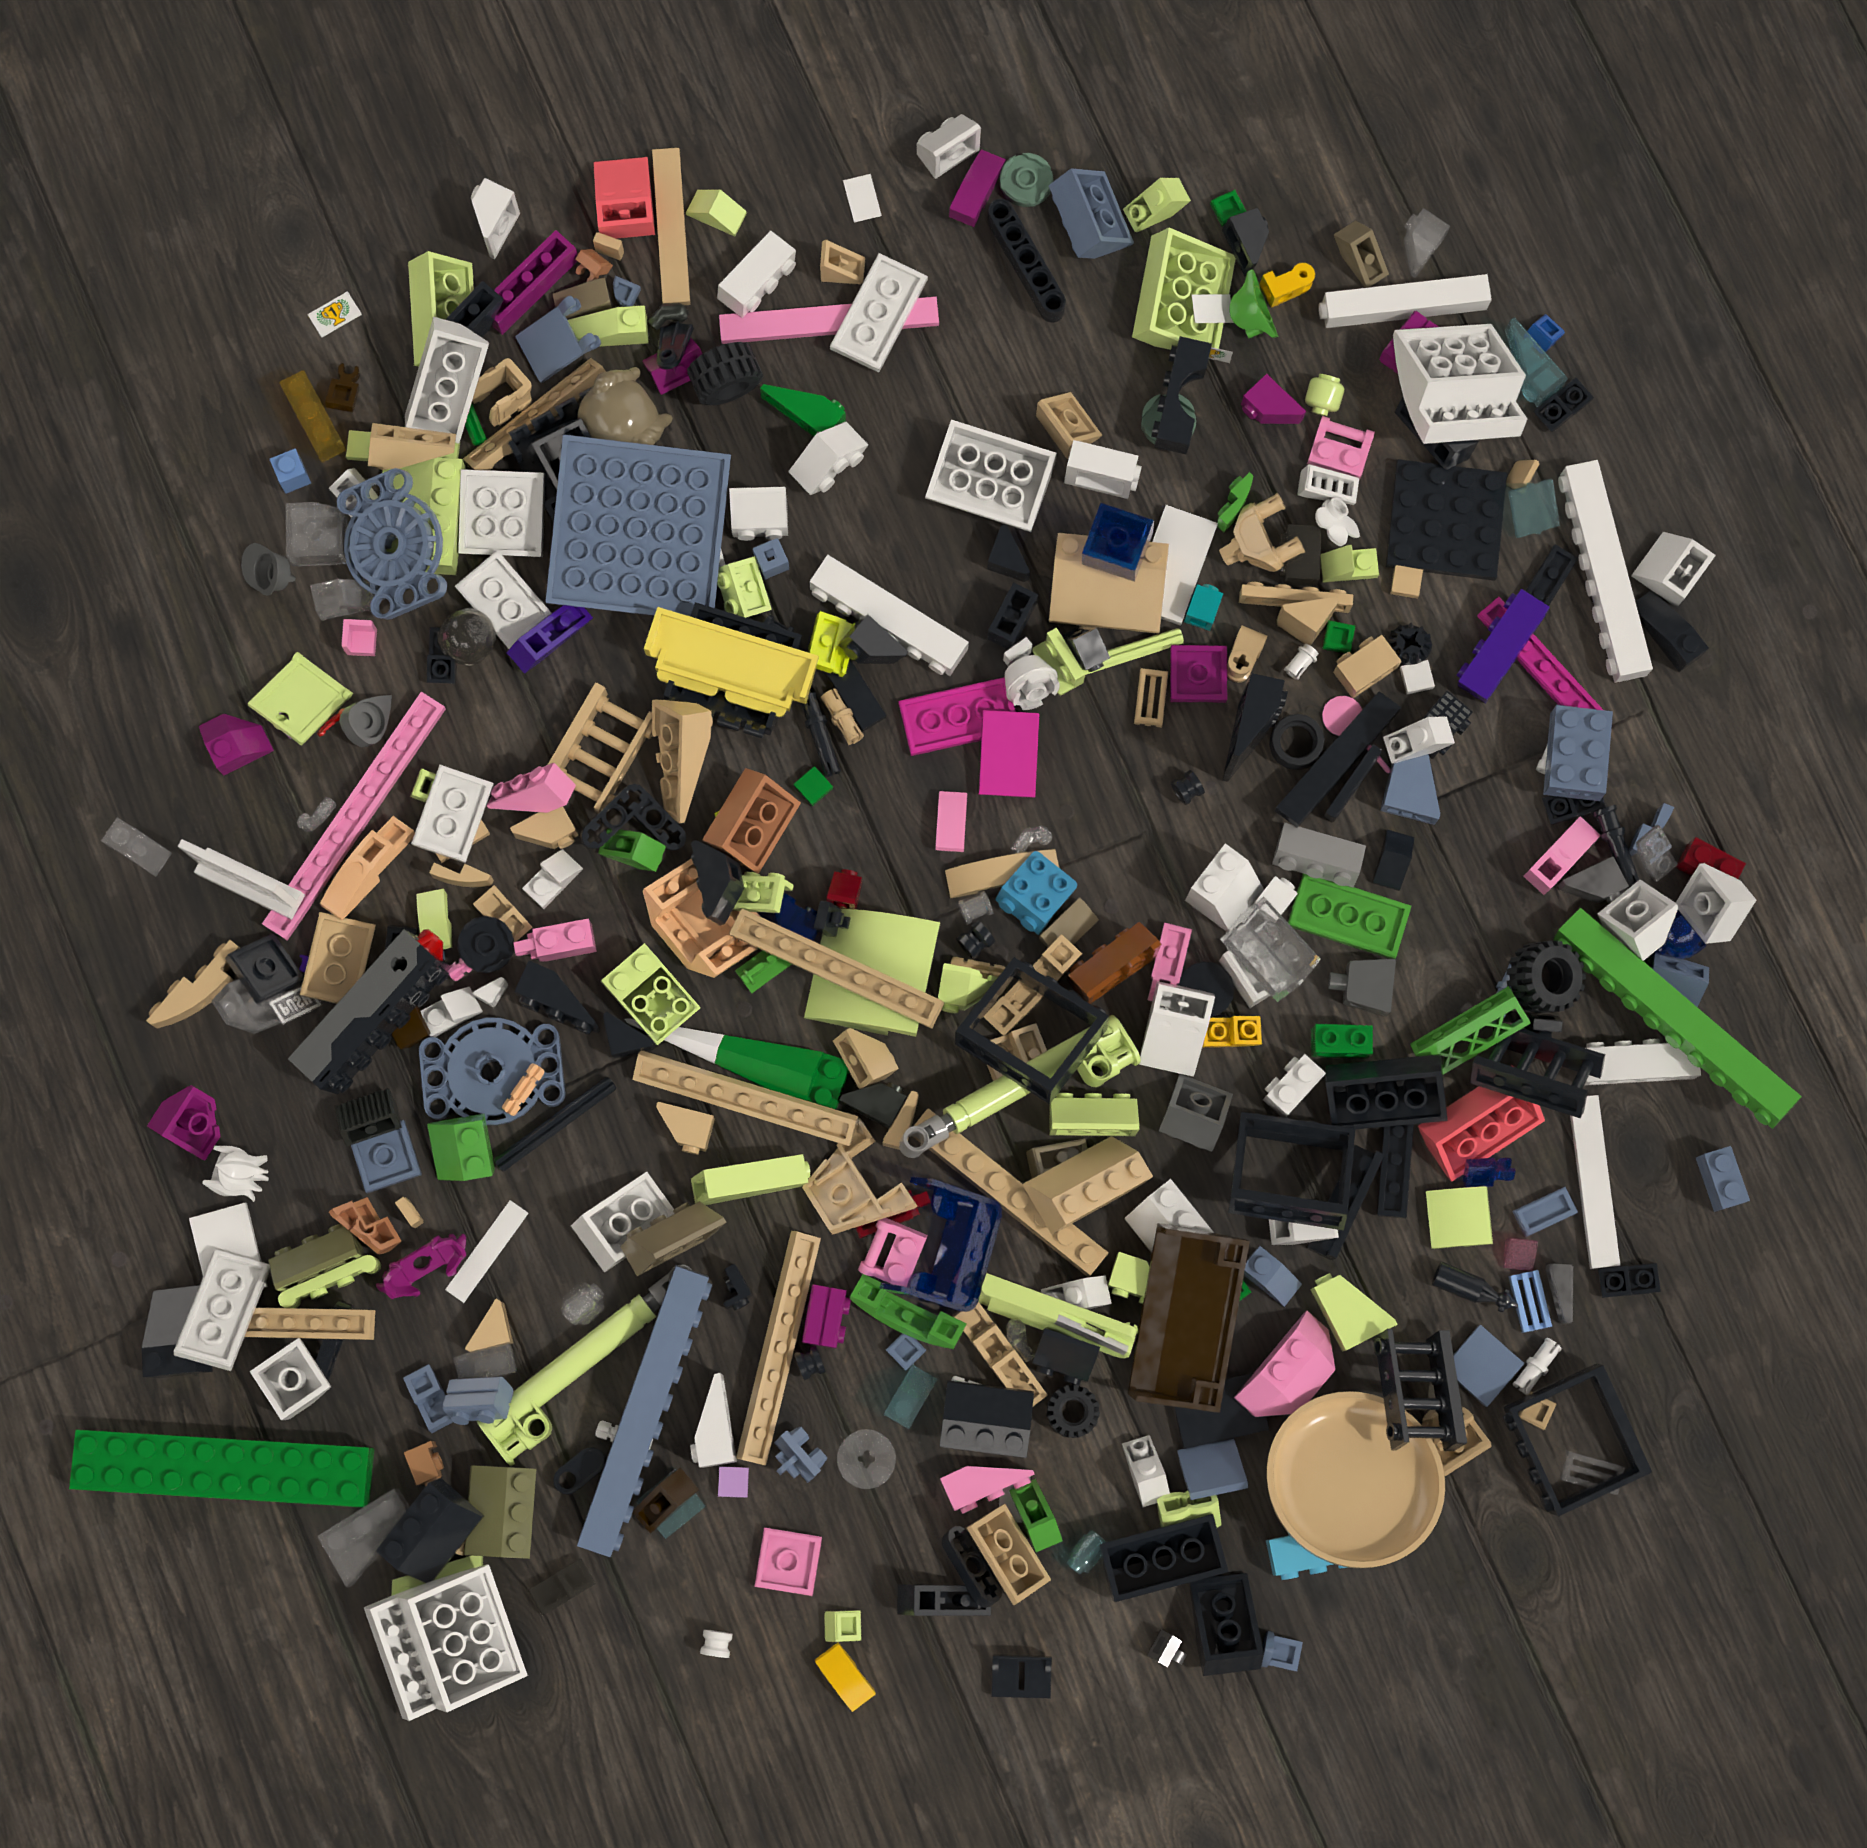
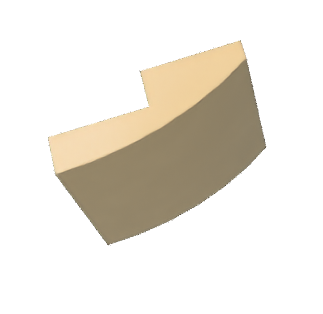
M1036 1023L990 1040L1025 1063L1047 1051ZM988 1066L993 1081L1003 1076Z

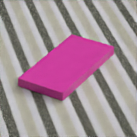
M1005 677L898 701L911 756L981 741L983 710L1015 712L1013 702L1009 701L1006 696Z

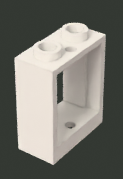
M1073 440L1064 483L1128 499L1130 490L1136 491L1142 466L1137 465V455Z

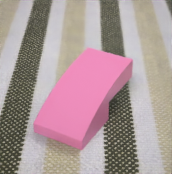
M939 791L936 850L964 852L967 793Z

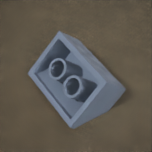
M1071 168L1049 185L1053 195L1052 199L1058 207L1062 217V224L1069 234L1072 248L1078 258L1095 259L1134 244L1105 171Z

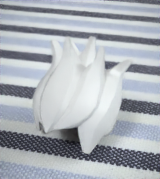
M214 1146L213 1149L221 1153L211 1180H203V1184L219 1195H246L254 1202L255 1196L252 1190L262 1191V1188L254 1181L269 1180L267 1176L263 1175L268 1173V1170L259 1167L268 1161L267 1155L255 1157L248 1155L237 1147Z

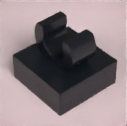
M820 901L814 928L825 936L836 937L838 928H849L851 918L844 917V913L841 912L842 910L831 902Z
M1530 1013L1529 1020L1531 1023L1529 1026L1533 1030H1537V1033L1552 1038V1032H1562L1563 1021L1559 1016Z

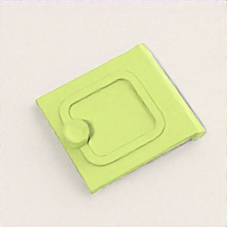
M297 652L292 660L248 702V706L271 722L276 729L283 731L302 746L351 698L353 693ZM279 713H285L289 717V720L285 715H279Z

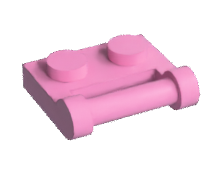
M1322 416L1307 464L1358 477L1360 480L1375 432L1368 429L1365 432L1332 422L1330 418ZM1327 431L1362 442L1361 449L1324 438Z
M880 1219L876 1223L877 1231L865 1261H861L858 1270L867 1276H874L906 1290L928 1235L890 1219ZM888 1233L896 1234L884 1267L876 1265Z

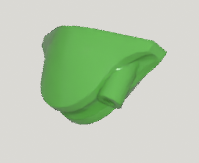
M1251 269L1247 272L1244 285L1230 302V317L1238 327L1245 329L1248 338L1263 332L1273 338H1277L1278 334L1256 274Z

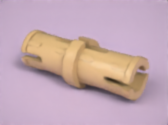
M833 689L824 693L821 696V700L833 717L831 721L839 727L848 745L860 741L864 735L852 717L853 712L843 703L838 691Z

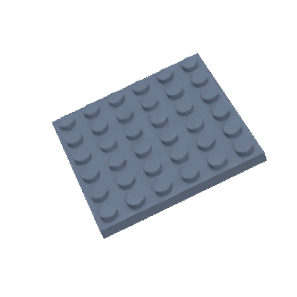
M563 435L546 603L654 616L657 607L691 616L695 602L715 608L731 455Z

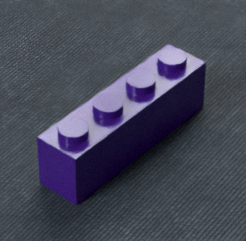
M1523 589L1517 595L1514 593L1510 595L1504 605V608L1507 609L1502 618L1496 616L1488 628L1492 632L1486 641L1481 639L1472 652L1476 655L1470 664L1465 662L1456 675L1460 678L1457 686L1485 704L1550 608Z

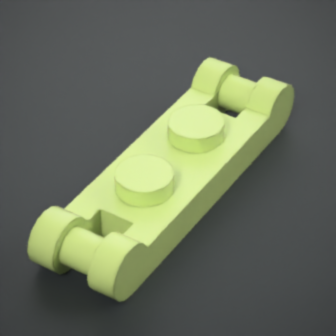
M371 1255L362 1256L283 1291L278 1297V1302L284 1308H297L302 1299L309 1296L311 1300L322 1297L328 1293L327 1288L337 1285L338 1288L353 1283L355 1281L353 1277L364 1272L376 1274L381 1268V1263L379 1259Z

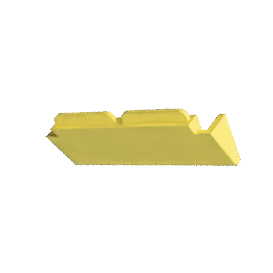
M657 607L644 646L647 656L658 659L655 669L658 671L657 677L660 681L668 683L671 680L674 681L675 686L707 696H714L720 690L726 692L725 698L730 703L769 715L772 711L776 713L777 717L784 716L786 711L790 712L793 700L804 704L807 703L819 656L660 607Z

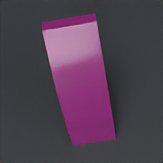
M981 149L950 206V218L972 227L975 226L982 209L985 208L1002 167L1006 163V159Z

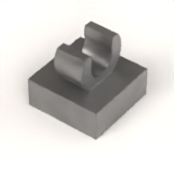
M1161 1629L1147 1656L1168 1667L1171 1660L1182 1665L1187 1654L1178 1649L1182 1642L1181 1640Z

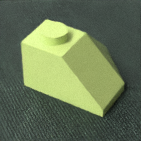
M944 963L938 999L944 1002L942 1011L949 1013H959V1010L965 1011L981 1000L998 977L988 975V978L984 979L980 971L976 969Z

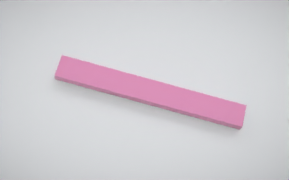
M926 297L917 299L902 329L939 326L937 297ZM852 304L748 312L743 318L736 313L719 315L722 344L732 342L836 335Z

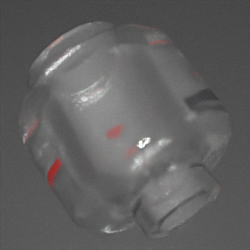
M579 1282L562 1298L563 1307L561 1311L572 1324L588 1325L604 1310L605 1305L602 1299L604 1293L594 1283L589 1285L585 1282Z

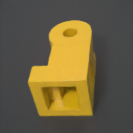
M1299 263L1294 266L1292 271L1275 277L1273 271L1264 274L1259 285L1272 308L1309 291L1315 278V271L1311 265Z

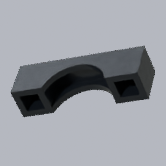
M1180 336L1177 346H1171L1168 361L1173 362L1171 371L1166 370L1163 386L1168 387L1166 396H1160L1157 412H1162L1160 421L1154 422L1151 437L1156 438L1155 448L1187 455L1195 419L1189 416L1182 408L1179 401V392L1186 384L1204 378L1212 343Z

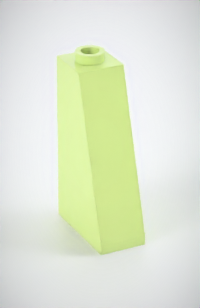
M803 1154L703 1170L691 1178L695 1203L700 1201L704 1205L802 1187L808 1183L810 1167L808 1162L804 1161Z

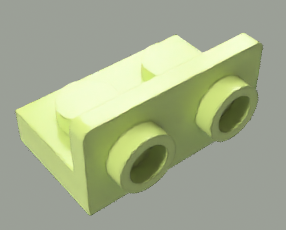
M755 556L719 567L717 585L721 589L726 612L746 618L772 610Z
M1058 629L1051 630L1047 633L1046 641L1033 647L1032 652L1056 670L1058 674L1057 679L1060 684L1057 693L1061 696L1083 684L1085 673Z
M744 872V875H742L744 890L732 911L744 909L749 912L780 913L784 890L792 891L793 884L786 881L784 875L778 873H768V876H761L754 872Z

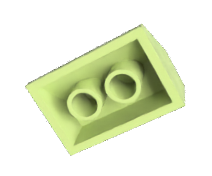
M1058 1093L1056 1098L1050 1103L1049 1135L1135 1136L1139 1131L1137 1099H1130V1094H1113V1098H1102V1094L1088 1093L1085 1094V1098H1073L1072 1093Z

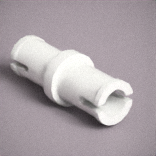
M1546 1338L1536 1354L1527 1359V1366L1516 1381L1513 1382L1516 1388L1520 1387L1519 1391L1529 1395L1541 1375L1545 1376L1547 1374V1367L1562 1349L1559 1345L1554 1346L1556 1344L1555 1341Z

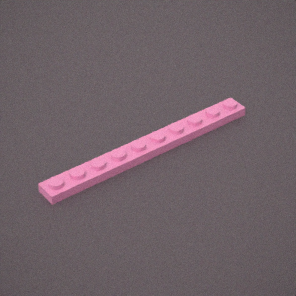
M423 692L419 694L288 886L305 894L294 917L291 920L271 910L262 923L265 927L288 941L446 710L445 706Z

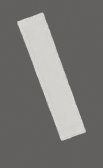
M510 1200L445 1290L464 1303L526 1218L528 1212Z

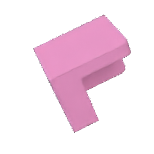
M344 619L342 648L346 654L375 656L377 628L371 620Z

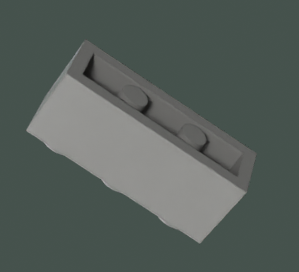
M1284 822L1272 865L1279 866L1284 870L1304 873L1312 878L1332 881L1340 886L1354 888L1360 874L1366 846L1306 828H1296L1294 825Z

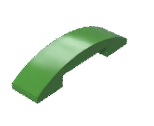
M862 1274L850 1296V1299L857 1306L880 1322L907 1336L935 1346L955 1348L967 1323L942 1311L937 1316L887 1292L888 1285Z

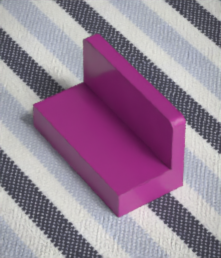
M690 337L682 360L676 367L667 370L659 368L656 361L657 353L644 359L642 362L651 374L658 392L662 395L690 381L687 369L695 359L702 355L700 347Z

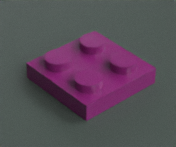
M1171 645L1170 702L1226 703L1227 646Z

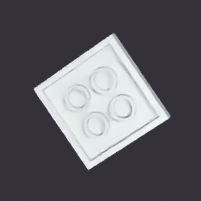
M461 469L458 553L492 555L498 550L501 555L543 557L545 473Z

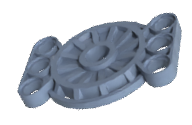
M398 468L388 470L347 488L337 497L338 509L344 514L352 515L344 540L347 566L360 586L375 594L370 604L372 614L377 618L386 620L393 619L440 599L447 590L446 580L441 575L434 574L439 566L443 548V537L439 521L435 513L424 501L408 494L413 486V478L409 472ZM401 474L404 477V485L400 489H395L393 480L395 476ZM377 484L380 488V495L377 499L372 500L369 492L371 487ZM350 495H354L357 501L355 508L352 510H348L346 507V500ZM415 503L419 504L425 510L426 513L423 514L420 510L415 508ZM430 520L434 526L435 536H433L432 528L428 522ZM397 537L398 548L394 553L387 552L386 549L391 548L393 540ZM434 543H436L434 558H433V560H431L432 555H433V551H434ZM362 577L365 578L366 580H368L369 583H370V585H368V584L362 579ZM435 578L438 582V589L435 593L430 594L427 590V583ZM407 589H412L414 592V599L410 604H406L403 600V594ZM384 599L390 602V610L386 614H382L379 610V605Z
M483 1018L459 1028L445 1045L440 1039L429 1037L423 1040L419 1046L424 1109L428 1116L434 1120L447 1118L452 1109L461 1117H467L469 1115L465 1114L464 1111L469 1109L476 1114L485 1113L487 1125H501L512 1122L526 1114L535 1105L538 1098L549 1107L559 1106L565 1099L560 1036L556 1028L550 1024L539 1025L531 1035L527 1029L513 1021L503 1018ZM485 1023H497L496 1028L487 1027L479 1029L478 1025ZM503 1024L520 1030L519 1034L516 1035L509 1030L503 1029ZM471 1028L473 1029V1032L466 1035L460 1042L456 1040L463 1032ZM543 1030H551L554 1033V1040L549 1045H543L538 1040L539 1034ZM525 1036L530 1039L528 1044L523 1041ZM430 1043L440 1045L441 1051L436 1058H428L425 1054V1048ZM453 1044V1045L456 1046V1047L454 1048V1050H453L452 1053H451V1052L449 1051V1048H450L451 1045ZM544 1059H555L557 1062L556 1070L552 1073L544 1072L541 1079L535 1082L536 1086L532 1090V1092H535V1095L532 1099L528 1096L525 1101L527 1105L517 1112L515 1116L505 1112L502 1109V1105L507 1098H511L510 1094L522 1076L527 1075L526 1070L534 1063L541 1067ZM490 1062L499 1063L503 1069L499 1076L494 1079V1082H489L483 1079L482 1069ZM433 1071H440L443 1074V1081L439 1086H431L428 1083V1076ZM549 1086H556L560 1090V1096L555 1101H548L544 1097V1091ZM436 1099H442L446 1104L445 1111L439 1115L433 1114L430 1110L431 1103ZM457 1100L461 1103L458 1108L455 1106ZM489 1116H506V1118L500 1120H488Z

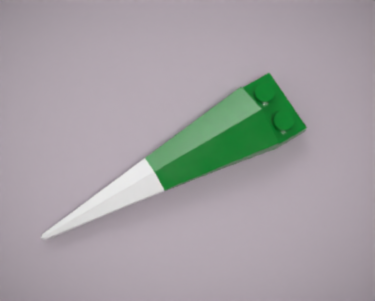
M625 1019L628 1024L643 1030L634 1019ZM678 1027L664 1039L764 1088L837 1110L849 1073L842 1058L820 1051Z

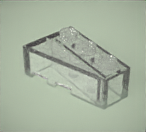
M399 1489L389 1491L317 1536L346 1587H352L368 1566L374 1562L379 1555L376 1549L409 1509V1505Z

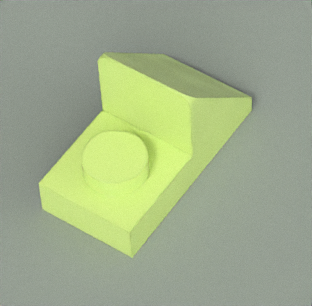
M1347 545L1320 554L1323 582L1378 578L1379 576L1376 548L1352 550V545Z

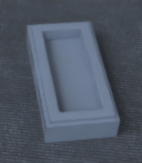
M1566 1187L1512 1211L1525 1237L1578 1213Z

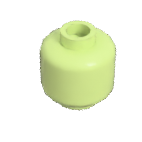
M1319 374V377L1310 380L1305 402L1308 406L1313 407L1312 413L1327 416L1328 412L1339 410L1344 394V386L1340 384L1339 378Z

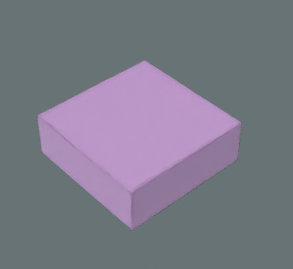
M719 1467L718 1496L748 1497L749 1468Z

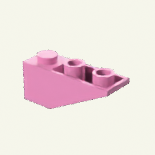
M551 763L544 767L539 766L527 774H519L514 779L505 783H498L491 790L492 796L486 806L489 809L547 813L567 805L576 785L555 763Z
M1580 816L1529 869L1524 877L1545 895L1600 837V834Z
M966 1466L940 1478L954 1511L960 1509L963 1514L978 1507L977 1500L987 1497L988 1501H992L1004 1495L1002 1489L1012 1484L1015 1489L1031 1483L1029 1477L1034 1475L1033 1470Z

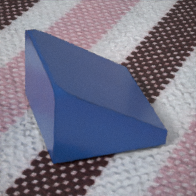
M1545 314L1532 324L1523 338L1539 354L1543 355L1565 332Z

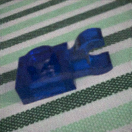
M1495 1158L1466 1159L1463 1176L1465 1188L1493 1187L1494 1180H1514L1516 1170L1511 1168V1158H1501L1497 1163Z

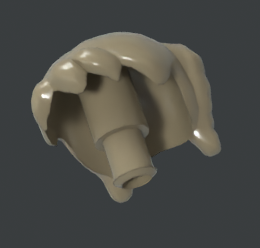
M637 367L630 368L629 370H610L600 373L595 380L593 388L584 396L578 409V418H582L592 438L654 445L660 439L664 429L672 422V415L668 413L658 415L655 404L643 387L636 382V379L640 376V370Z

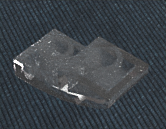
M1659 825L1654 826L1636 842L1639 857L1651 880L1658 882L1678 865L1669 851L1672 846Z

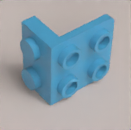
M1034 851L1002 886L995 900L1003 911L1008 914L1012 913L1018 918L1025 929L1040 935L1051 917L1075 891L1077 882L1043 854Z

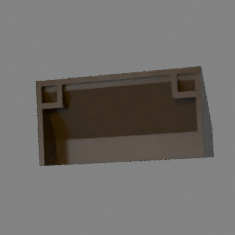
M1157 1223L1127 1393L1135 1401L1220 1413L1249 1240L1187 1227Z

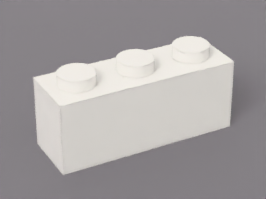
M770 231L718 285L717 299L742 318L749 311H755L761 302V298L766 293H772L777 287L778 280L783 275L787 276L792 272L796 265V262H794L796 250Z

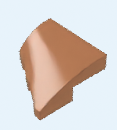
M368 1197L354 1203L350 1201L329 1211L334 1219L377 1254L389 1252L401 1242L388 1217L380 1220Z

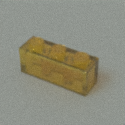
M302 370L280 381L279 383L321 462L323 463L346 451L305 371Z

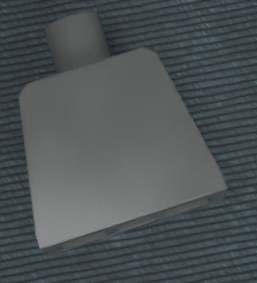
M1396 959L1350 961L1346 966L1345 974L1330 972L1328 989L1344 991L1343 1004L1346 1006L1387 1017L1391 1013Z

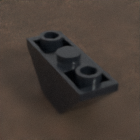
M695 840L691 842L693 849L691 858L697 868L698 878L696 882L702 893V911L707 919L721 926L728 920L744 890L740 865L727 855Z

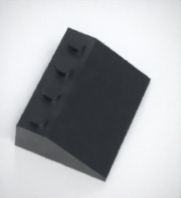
M1254 673L1250 674L1238 703L1222 781L1228 782L1266 736L1269 728L1275 727L1279 714H1281L1282 708L1285 706L1288 690L1283 689L1285 680Z

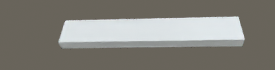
M1598 1095L1587 1096L1585 1110L1581 1119L1571 1115L1570 1118L1590 1269L1620 1266L1599 1097Z

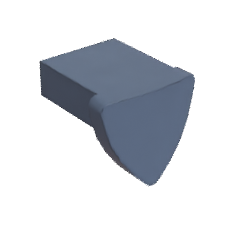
M1267 1631L1262 1644L1264 1657L1261 1667L1267 1668L1270 1665L1297 1671L1303 1642L1274 1636V1632Z

